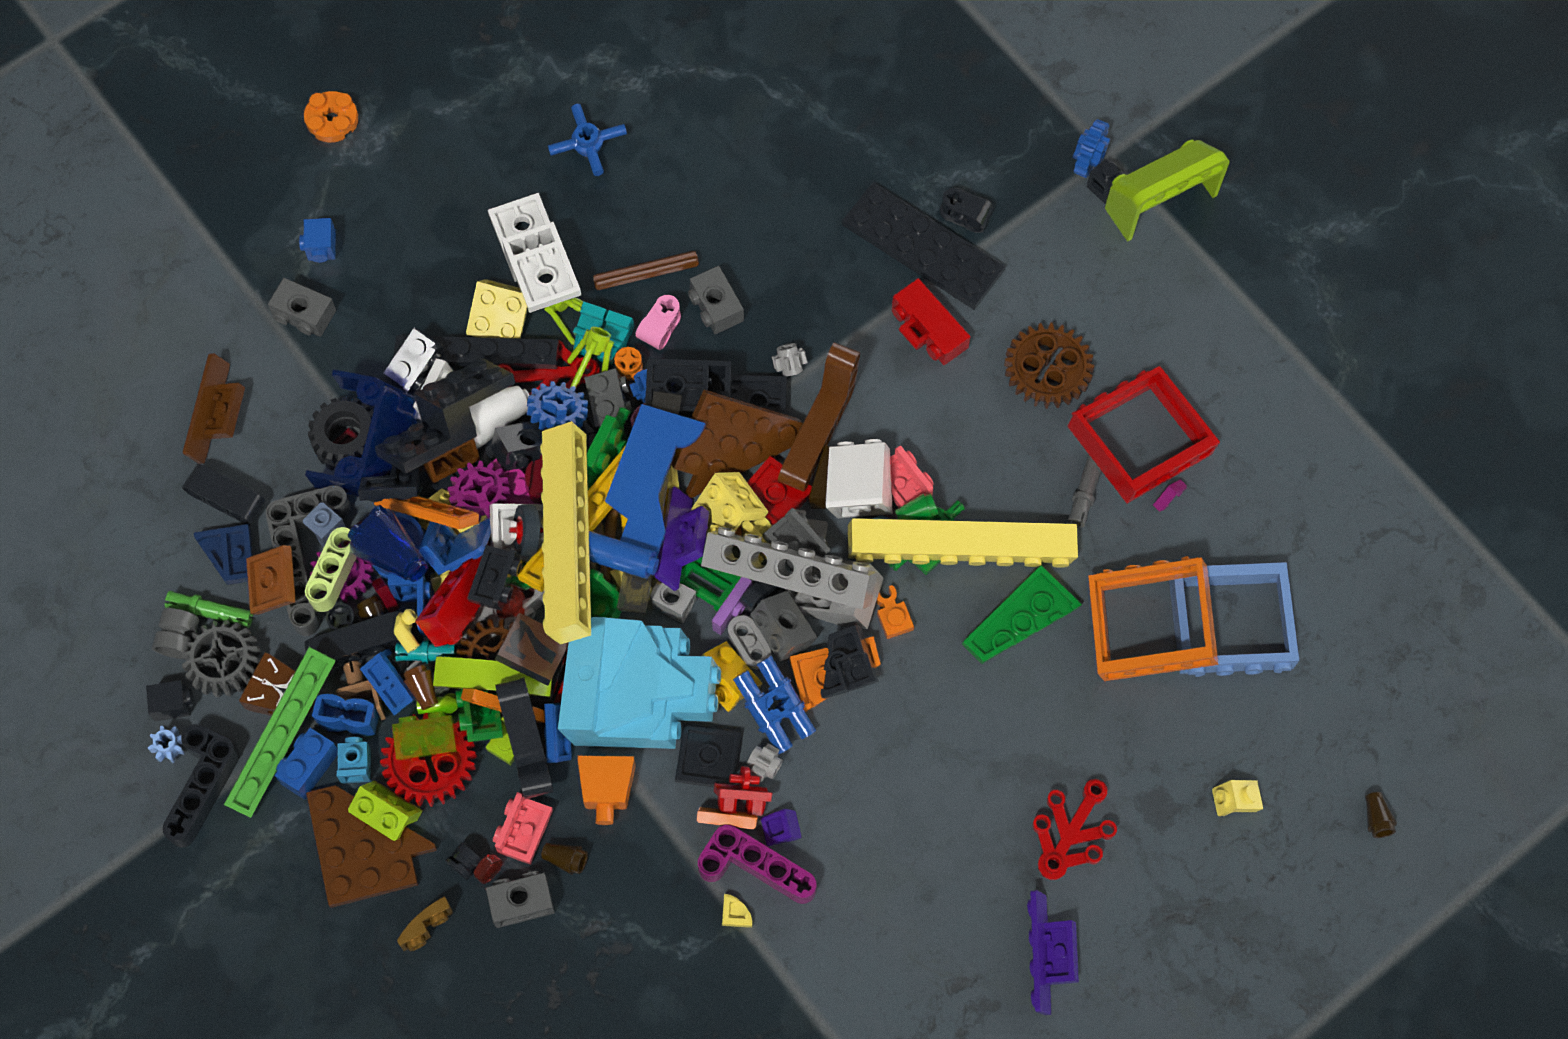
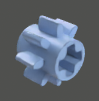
M160 726V731L156 734H150L153 744L148 749L151 753L157 752L155 758L159 762H162L164 758H168L174 763L175 757L179 754H185L182 750L181 735L178 736L179 730L175 726L170 731ZM171 740L170 742H168L169 747L164 748L167 745L166 741Z

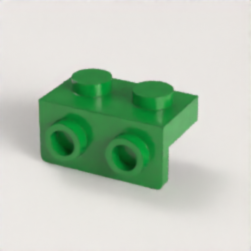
M463 689L456 690L457 708L463 707L464 713L459 714L460 731H466L468 742L503 738L500 712L463 701L461 699Z

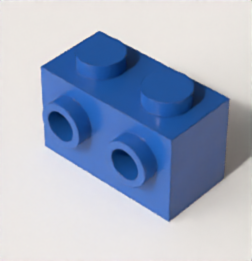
M309 728L306 733H302L296 739L294 750L291 754L279 762L276 768L277 773L274 776L281 785L305 800L307 798L306 792L312 791L337 757L338 749L332 741Z

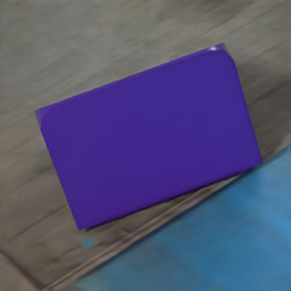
M783 809L760 818L767 846L802 838L797 815L794 810Z

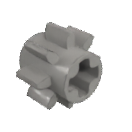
M795 343L778 347L776 349L778 355L772 356L774 368L777 372L782 371L783 376H793L803 371L802 365L808 363L805 350L803 351L802 348L797 349Z
M768 743L763 749L756 746L747 761V765L752 768L750 775L759 776L761 782L766 777L773 779L783 762L782 759L778 758L780 750Z

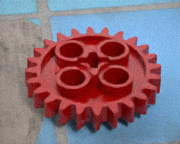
M436 712L433 719H430L428 713H424L423 720H419L413 714V723L409 724L404 719L401 720L404 728L399 730L393 727L392 730L395 738H385L390 748H381L382 754L388 757L380 760L382 767H387L382 774L384 778H390L387 782L389 788L397 786L395 789L396 796L399 797L405 793V801L407 803L416 797L418 806H421L424 799H427L430 807H433L435 798H439L440 802L445 804V795L449 794L455 799L454 789L458 788L464 791L465 787L462 781L472 780L467 770H476L475 763L469 761L477 758L476 752L470 750L475 744L474 742H468L466 731L460 732L459 721L452 725L450 715L444 721H441L439 712ZM420 736L425 737L426 745L438 776L437 782L432 780L431 772L419 741ZM436 736L445 737L444 743L440 746L431 744ZM408 746L417 747V751L411 756H406L403 752ZM446 762L455 764L450 772L444 773L440 771L441 766ZM416 773H426L423 781L418 783L412 781Z

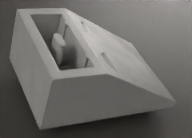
M842 560V563L852 565V563L855 562ZM858 562L870 566L869 570L878 572L870 563ZM814 566L812 568V576L816 580H820L821 572ZM878 572L871 606L864 609L785 589V591L789 592L803 615L844 627L857 625L862 629H868L883 577ZM840 573L839 583L847 588L848 579L844 574Z

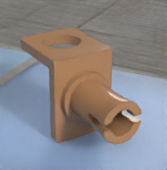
M352 661L354 672L350 667V663H346L343 666L348 686L337 689V696L345 701L355 698L364 700L374 698L381 720L386 719L381 697L368 680L365 681L364 675L360 670L362 667L361 662Z

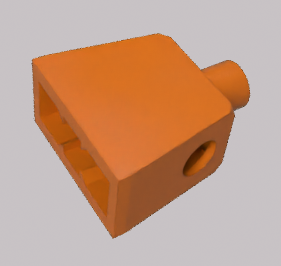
M578 756L584 806L586 809H596V824L612 825L614 809H627L635 772L634 756Z

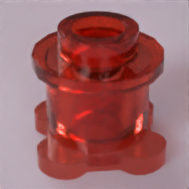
M511 585L513 587L511 599L513 600L508 604L505 603L502 611L497 610L496 612L500 619L517 617L518 613L525 615V609L523 608L525 595L515 585Z

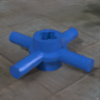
M575 104L571 107L577 127L571 139L548 145L550 156L575 149L580 155L588 157L593 175L600 176L604 171L598 151L602 147L603 141L626 135L625 125L622 124L600 131L595 125L587 123L581 104Z

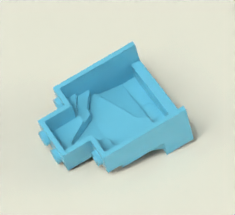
M591 617V636L571 641L568 644L558 730L574 746L675 749L676 739L681 737V723L678 721L713 720V712L718 710V696L715 694L716 684H720L721 668L712 657L685 656L690 653V640L681 628L645 626L639 620Z

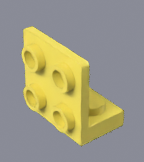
M487 279L477 281L466 334L478 338L521 339L527 305L520 288Z
M740 472L715 473L691 508L692 511L703 506L709 511L706 538L708 532L718 530L719 527L731 528L736 532L743 521L763 520L768 513V510Z

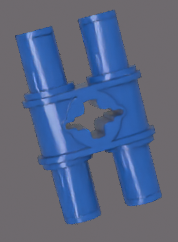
M769 656L756 664L770 686L767 688V692L759 690L748 670L735 677L733 681L746 700L744 707L745 709L748 708L759 726L758 731H761V733L765 732L771 744L780 750L778 754H781L793 746L780 725L782 718H789L800 739L808 737L816 729L803 709L805 702L801 701L790 683L791 679L783 676L773 657ZM781 699V702H779V705L776 706V709L768 711V708L771 707L770 705H772L775 700Z

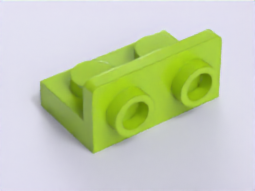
M375 780L359 787L348 808L349 813L393 841L400 838L407 825L418 821L423 811L412 803H407L404 798L396 796L393 791Z

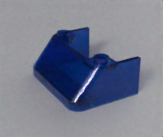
M333 369L332 376L341 389L356 391L362 403L375 406L362 458L348 456L341 459L336 466L334 475L306 470L305 476L315 488L321 489L337 485L342 487L346 494L359 496L358 490L362 477L390 475L392 465L377 456L375 446L383 443L386 438L398 435L408 430L411 425L416 424L418 412L413 407L415 397L378 378Z

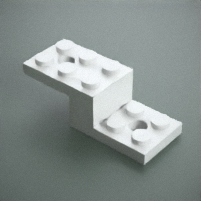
M539 193L488 210L514 281L518 282L529 313L581 295L580 287L554 222L550 223ZM519 222H527L530 224L529 227L523 231L517 230L515 228L516 224ZM543 274H551L553 276L552 281L549 283H542L538 279Z

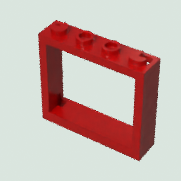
M1161 366L1151 371H1142L1131 382L1126 380L1120 383L1113 392L1100 394L1088 406L1085 404L1080 405L1079 409L1072 413V418L1067 426L1127 504L1211 456L1220 443ZM1151 389L1194 445L1132 480L1089 423Z

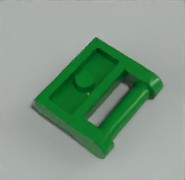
M703 557L684 565L681 571L680 583L695 590L696 596L714 606L713 610L718 612L741 578L737 575L701 566ZM694 572L723 590L721 596H717L689 578L691 573Z

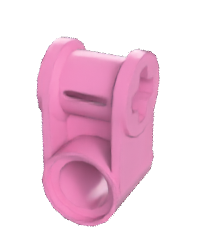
M672 295L659 297L648 315L638 326L636 338L658 350H662L681 320L678 300Z

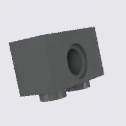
M719 266L690 279V290H688L690 300L694 306L699 305L702 311L700 316L706 327L710 326L714 334L744 321V309ZM711 299L720 300V302L716 304H712L708 301Z
M283 278L268 303L274 320L283 325H287V323L294 325L300 332L306 335L314 334L319 337L322 336L336 312L332 298L286 278ZM306 307L304 311L296 312L297 309Z
M788 591L761 600L750 614L779 662L790 658V656L806 652L817 639L816 634Z
M538 871L528 872L521 875L522 879L514 881L500 879L494 881L491 887L486 888L492 919L496 928L555 914L545 873L539 874ZM523 891L528 894L524 903L515 904L512 902V898L517 892Z

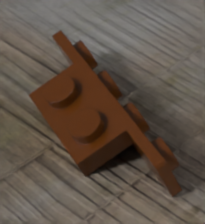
M215 353L208 354L183 448V454L198 464L205 463L211 439L233 438L245 387L240 383L225 384L230 364Z

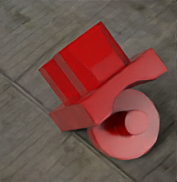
M746 766L741 767L739 774H730L729 782L739 783V785L714 784V792L718 796V810L721 813H736L737 799L746 800L745 812L747 814L762 816L766 801L771 802L772 792H768L767 787L749 786L750 784L759 785L760 777L750 775V768Z

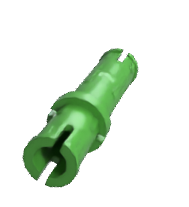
M170 590L165 599L169 601V603L165 602V608L180 609L196 616L223 622L228 620L231 624L237 622L245 628H249L253 621V618H250V616L253 617L254 614H251L250 610L202 599L201 595L189 596Z

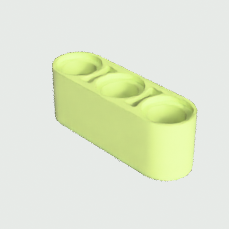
M340 527L332 531L306 585L305 595L316 611L325 612L333 608L359 553V544L353 532L348 528ZM342 541H350V544L347 547L338 548V545ZM334 565L339 566L336 572L331 574L326 573L329 567ZM327 591V594L322 599H314L318 592Z

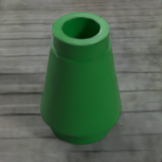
M922 493L895 510L898 520H933V516L939 514L931 493L925 496Z

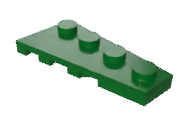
M1041 565L963 641L962 645L981 664H984L1077 610L1082 604Z

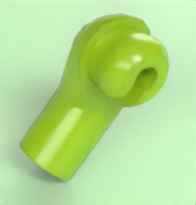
M453 693L436 697L438 704L426 710H422L418 701L416 702L418 714L433 712L451 714L458 709L456 695Z

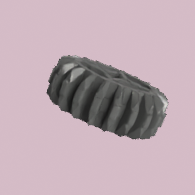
M224 620L221 627L217 621H213L211 629L202 625L201 630L203 633L200 635L192 632V637L195 641L187 642L191 650L182 653L183 659L186 660L182 664V668L184 671H188L185 675L187 680L193 681L192 686L196 690L202 688L201 691L205 695L212 691L213 695L218 698L222 690L229 697H231L233 688L238 692H242L241 684L245 682L248 685L250 681L249 675H253L256 670L253 666H258L261 660L257 657L261 654V649L259 646H256L258 643L256 637L250 636V630L248 628L242 629L240 623L236 622L231 626L228 620ZM223 640L236 641L243 647L237 649L235 646L226 647ZM210 645H212L211 649L208 652L204 653L205 650ZM223 652L226 657H223L225 660L222 661L221 666L217 660H220L219 657L222 656ZM237 664H240L239 667L233 673H231L233 667ZM201 670H217L220 678L208 677Z

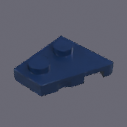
M248 524L194 532L195 539L227 585L248 582L246 558L253 556L251 529Z

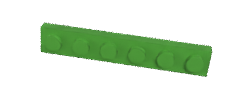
M308 647L224 805L250 818L252 817L276 772L277 765L285 756L336 661L335 659Z

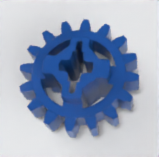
M1097 119L1094 121L1093 126L1090 127V130L1085 129L1084 133L1081 134L1073 154V158L1077 160L1074 169L1075 174L1087 178L1093 167H1096L1103 161L1110 143V139L1106 137L1109 129L1108 123Z
M551 381L549 387L542 383L539 390L533 388L532 394L528 396L527 415L531 416V423L539 422L540 430L545 427L550 429L571 421L581 428L583 421L587 418L588 401L583 400V392L575 393V386L569 389L566 388L565 382H562L560 386H556L555 382Z

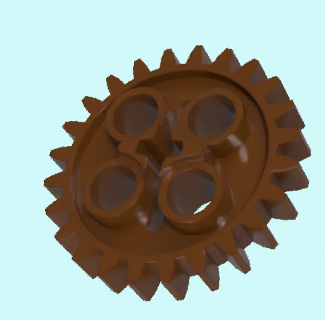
M1051 322L1048 329H1044L1043 325L1039 323L1037 331L1028 326L1027 335L1020 331L1018 340L1012 339L1011 348H1007L1006 352L1008 358H1005L1004 366L1008 367L1005 371V376L1011 377L1009 386L1017 385L1016 395L1022 392L1025 393L1024 402L1033 398L1035 407L1040 401H1043L1045 409H1048L1050 402H1054L1056 408H1059L1061 400L1070 405L1071 396L1078 400L1081 394L1080 391L1086 392L1087 383L1091 382L1093 376L1090 374L1093 373L1094 365L1090 364L1093 354H1086L1089 350V345L1081 346L1082 336L1073 338V329L1065 333L1064 325H1061L1058 330H1054V325ZM1045 345L1048 346L1051 350L1044 351L1041 350L1039 346ZM1062 348L1063 350L1060 351V353L1055 358L1054 365L1051 364L1048 367L1040 383H1035V381L1042 375L1044 366L1047 367L1053 359L1057 349ZM1068 359L1071 360L1074 364L1066 365L1062 362V360ZM1032 366L1036 371H1027L1024 367ZM1055 380L1059 385L1052 386L1047 381Z

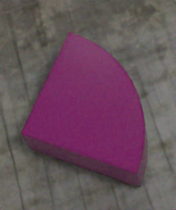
M1181 479L1169 485L1153 506L1159 512L1165 510L1176 496L1179 497L1187 489V485Z

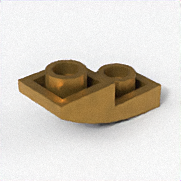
M445 897L425 908L403 930L397 940L403 951L407 949L415 951L426 944L425 940L431 938L427 926L432 925V927L441 925L449 919V915L453 914Z

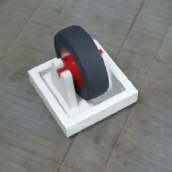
M491 504L490 545L506 551H510L511 548L515 549L521 557L520 560L528 562L544 542V529L541 522L543 504Z

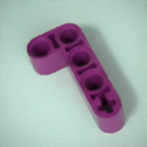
M731 825L720 826L714 832L698 858L699 874L707 882L720 880L730 864L733 863L797 903L806 904L811 902L816 894V880L811 873ZM725 835H730L735 839V843L730 847H724L719 843V840ZM749 851H756L761 857L758 861L751 863L745 860L744 856ZM715 860L720 866L716 871L708 872L703 868V865L706 861ZM780 866L785 869L786 873L781 878H774L769 873L770 869ZM791 874H794L793 881L790 880ZM804 882L808 883L809 891L803 890L802 893L798 892V885L802 886Z

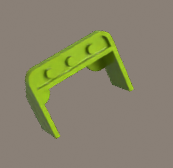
M1189 140L1180 149L1128 175L1122 174L1112 181L1105 210L1128 242L1133 238L1139 215L1150 208L1200 183L1204 185L1212 198L1216 197L1230 161L1222 151L1200 140Z

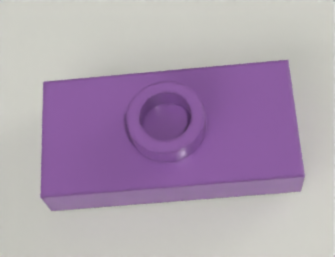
M744 577L740 578L713 617V631L722 635L730 621L742 614L745 607L740 603V600L744 593L752 586V580Z

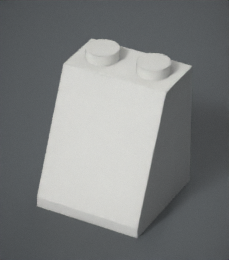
M870 439L866 440L865 444L859 445L846 441L837 443L836 447H829L826 508L837 518L893 514L890 448L882 440Z

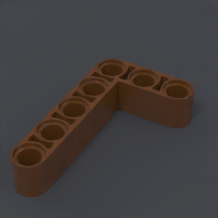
M835 342L832 344L825 362L822 387L783 463L778 476V482L803 492L807 489L820 462L824 447L828 446L853 394L861 352Z

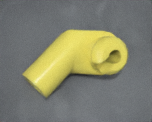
M412 609L400 612L396 616L394 634L408 654L420 646L411 633L412 624L417 619V615Z

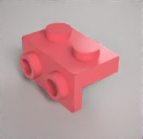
M902 446L895 448V454L890 457L892 500L900 508L924 493V496L932 494L934 483L926 472L922 473L916 466L917 461L910 451L905 452Z
M517 792L515 799L510 798L506 805L504 815H507L504 825H499L495 831L493 842L496 843L495 848L497 852L531 865L552 815V807L530 799H524L523 794Z

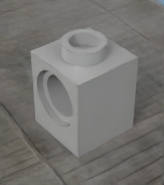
M657 582L650 595L653 609L682 624L697 601L696 591L679 583V589L673 591L665 584ZM670 594H675L679 597L678 601L674 603L666 602L664 599Z

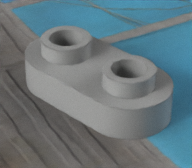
M740 615L730 621L728 625L729 639L746 665L751 669L759 670L756 664L771 656L769 644L750 617ZM740 629H745L748 632L745 636L737 634ZM758 652L762 657L759 660H755L752 658V654Z

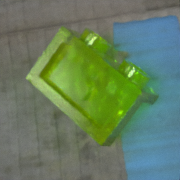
M434 712L428 714V719L417 720L416 716L399 718V723L392 724L396 760L457 751L453 717L451 715L446 716V712Z

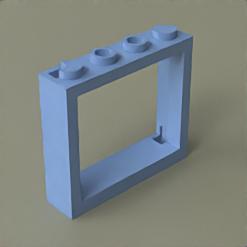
M1287 562L1207 566L1209 586L1277 583L1285 653L1218 655V665L1180 670L1179 674L1200 677L1205 675V673L1216 672L1219 676H1227L1235 671H1245L1246 674L1254 675L1262 673L1263 670H1274L1275 673H1282V671L1294 669L1299 662ZM1197 576L1169 580L1177 651L1191 649L1184 587L1198 586Z

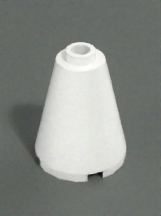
M519 386L507 387L469 407L477 437L474 438L477 449L493 438L495 428L509 426L527 413L529 393L525 388L521 389Z

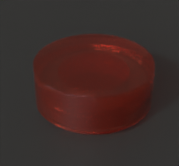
M495 854L487 855L477 865L474 877L482 884L490 882L501 869L503 861Z

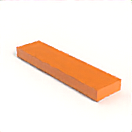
M420 496L407 500L393 498L374 502L376 506L456 529L479 524V514L477 512Z

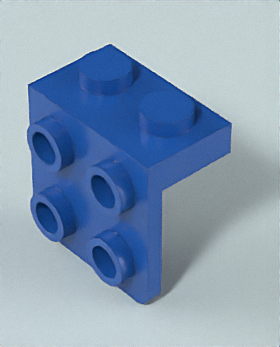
M490 518L458 535L451 527L430 521L418 548L421 557L433 567L438 575L448 570L455 571L463 562L471 558L473 560L483 555L491 535Z
M398 570L396 574H388V586L396 602H417L418 618L435 594L432 591L431 582L426 581L423 572L413 573L411 570ZM417 625L418 631L423 641H429L431 643L428 637Z

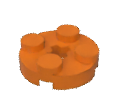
M328 91L315 93L310 97L304 111V120L309 132L314 134L318 140L338 142L345 139V135L350 131L353 132L356 129L358 112L350 95ZM329 113L338 115L333 117L332 121H328L327 117H325Z

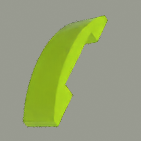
M436 657L433 686L496 691L495 684L525 677L529 695L550 697L552 679L547 686L498 661Z

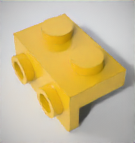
M727 641L702 654V656L712 657L721 668L720 684H716L715 694L718 696V702L728 712L733 710L737 703L744 698L733 681L735 677L748 670L758 688L763 684Z

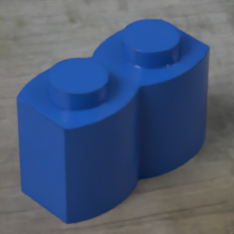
M322 694L316 697L312 717L318 726L327 731L341 732L347 730L357 736H372L376 732L379 714L375 706L367 700L355 698L345 701L337 695Z

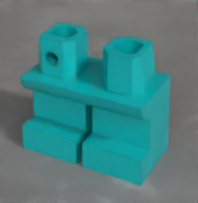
M583 301L580 310L581 316L573 331L576 337L573 350L583 339L587 329L590 330L593 326L602 328L611 334L610 340L614 342L609 359V365H612L616 353L626 347L635 327L634 321L631 317L610 310L607 312V309ZM586 345L579 353L580 355L585 356L587 352L585 350ZM601 352L597 359L603 362L604 352Z

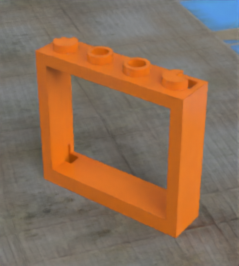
M1186 556L1181 558V561L1176 562L1160 560L1154 562L1151 566L1145 567L1129 565L1124 570L1113 572V570L1105 569L1103 573L1088 576L1097 671L1104 681L1218 665L1208 569L1202 557L1189 559ZM1197 576L1205 647L1111 661L1105 590Z

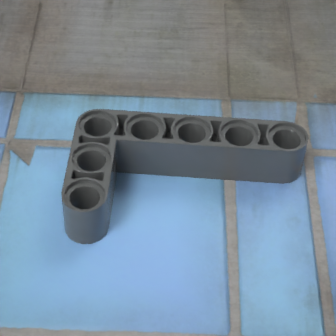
M328 486L271 502L266 508V518L273 549L281 546L285 539H293L287 546H291L292 564H299L298 568L293 571L295 591L305 590L310 578L299 533L300 529L308 528L304 525L303 519L309 513H303V510L308 506L316 507L319 503L323 502L339 517H346L350 513L351 503L345 490L340 486ZM335 499H343L337 506L330 505ZM287 513L284 519L275 520L277 515ZM304 592L301 597L295 598V603L286 605L290 622L296 632L302 636H311L319 629L320 620L318 611L313 609ZM305 615L311 616L307 623H298L301 617Z

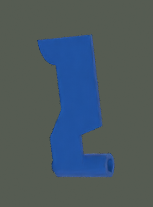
M641 404L605 499L609 506L628 520L620 540L589 531L590 562L647 579L650 574L654 575L659 565L657 556L666 533L659 494L676 448H685L693 444L702 434L706 426L705 423Z

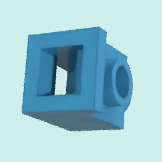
M348 737L345 739V743L338 744L337 778L342 784L371 782V748L368 742H363V739L360 737ZM357 754V758L355 760L349 761L347 759L348 755Z

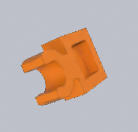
M893 585L889 586V593L891 595L889 598L881 597L879 592L876 601L879 606L883 607V609L877 610V615L887 639L914 630V625L905 602L903 601L898 604L895 602L897 592Z

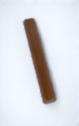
M690 251L595 274L593 281L595 288L602 290L697 267L699 261L696 252Z

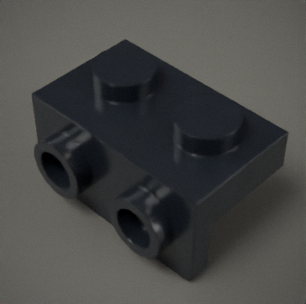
M489 545L485 546L467 597L469 602L499 611L503 610L504 604H508L512 597L513 587H511L513 578L514 576L518 577L522 568V560H520L521 557L517 550L511 548L510 551H506Z

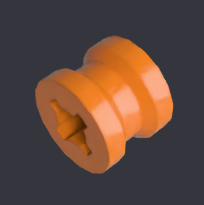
M624 347L616 353L614 360L617 371L621 377L625 376L627 381L634 380V375L643 370L640 352L632 347Z

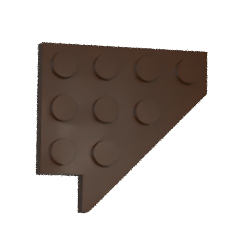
M703 390L691 419L703 422L706 426L700 437L693 444L685 448H677L670 465L676 470L693 474L685 491L689 497L693 498L703 492L715 473H742L766 461L769 456L774 457L790 449L803 423L800 419Z
M336 785L306 792L330 908L418 886L413 857L437 851L434 843L407 827L404 828L400 838L393 841L349 813L348 808L354 796Z

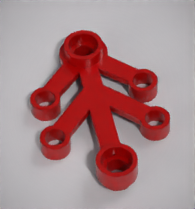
M558 340L562 348L559 351L558 359L562 358L568 363L567 360L572 352L565 348L562 341ZM576 357L572 363H568L570 366H558L557 369L513 371L508 365L501 364L498 366L513 373L515 383L543 380L542 383L549 387L551 381L557 384L560 379L571 378L566 383V388L569 389L584 357ZM590 358L586 369L591 370V372L582 375L576 389L582 383L586 384L585 377L600 373L599 365L594 359Z
M1092 779L1085 784L1083 789L1084 800L1070 824L1068 823L1063 806L1065 803L1064 793L1059 790H1053L1049 793L1047 805L1052 809L1061 839L1055 849L1048 831L1051 827V820L1043 814L1035 817L1032 827L1038 834L1043 852L1038 860V870L1046 879L1057 880L1065 875L1069 867L1086 863L1095 865L1101 861L1103 851L1097 845L1088 846L1085 852L1071 855H1066L1072 845L1101 838L1110 840L1115 836L1117 826L1111 820H1105L1100 826L1080 831L1093 806L1102 803L1107 796V786L1103 781ZM1098 786L1101 789V793L1098 795L1093 794L1091 787ZM1054 795L1059 796L1061 803L1054 804L1051 801V797ZM1038 820H1044L1047 824V827L1045 829H1040L1037 826L1036 822ZM1105 825L1110 826L1113 833L1105 834L1102 827ZM1094 850L1098 853L1099 857L1091 859L1088 852ZM1048 861H1057L1058 868L1051 869L1048 866Z

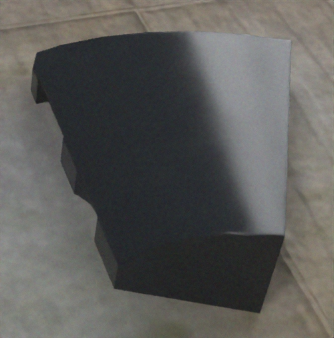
M853 625L829 634L827 644L829 653L824 664V671H826L824 687L820 692L823 699L879 682L861 627Z

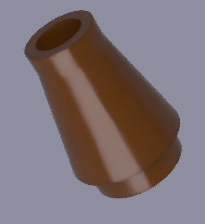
M425 664L414 667L404 673L406 679L404 683L418 701L422 710L429 709L438 704L431 670H427Z

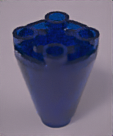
M381 505L374 507L369 516L361 524L353 526L348 533V538L351 540L350 551L357 558L395 576L416 582L424 576L428 569L425 558L398 517L390 509H385Z

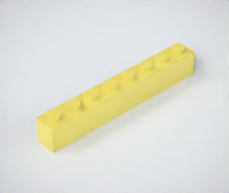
M572 421L542 431V444L540 446L543 456V467L541 468L543 479V492L541 493L543 517L541 522L544 529V542L542 543V551L544 553V567L542 569L544 593L542 598L545 605L543 628L545 633L560 645L591 636L586 434Z
M851 519L848 524V558L864 563H871L873 559H884V562L888 564L901 563V560H912L913 564H928L930 560H940L943 565H954L958 561H969V565L973 566L985 565L986 562H997L998 566H1012L1014 562H1024V565L1027 567L1041 566L1042 563H1052L1053 567L1058 568L1068 567L1069 563L1071 564L1078 558L1077 524Z

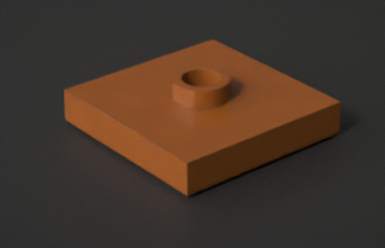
M282 545L246 558L251 614L259 615L295 603L291 546Z

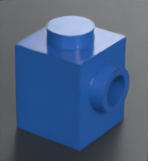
M331 218L304 219V235L299 236L300 250L305 251L308 261L325 262L335 259L336 230Z

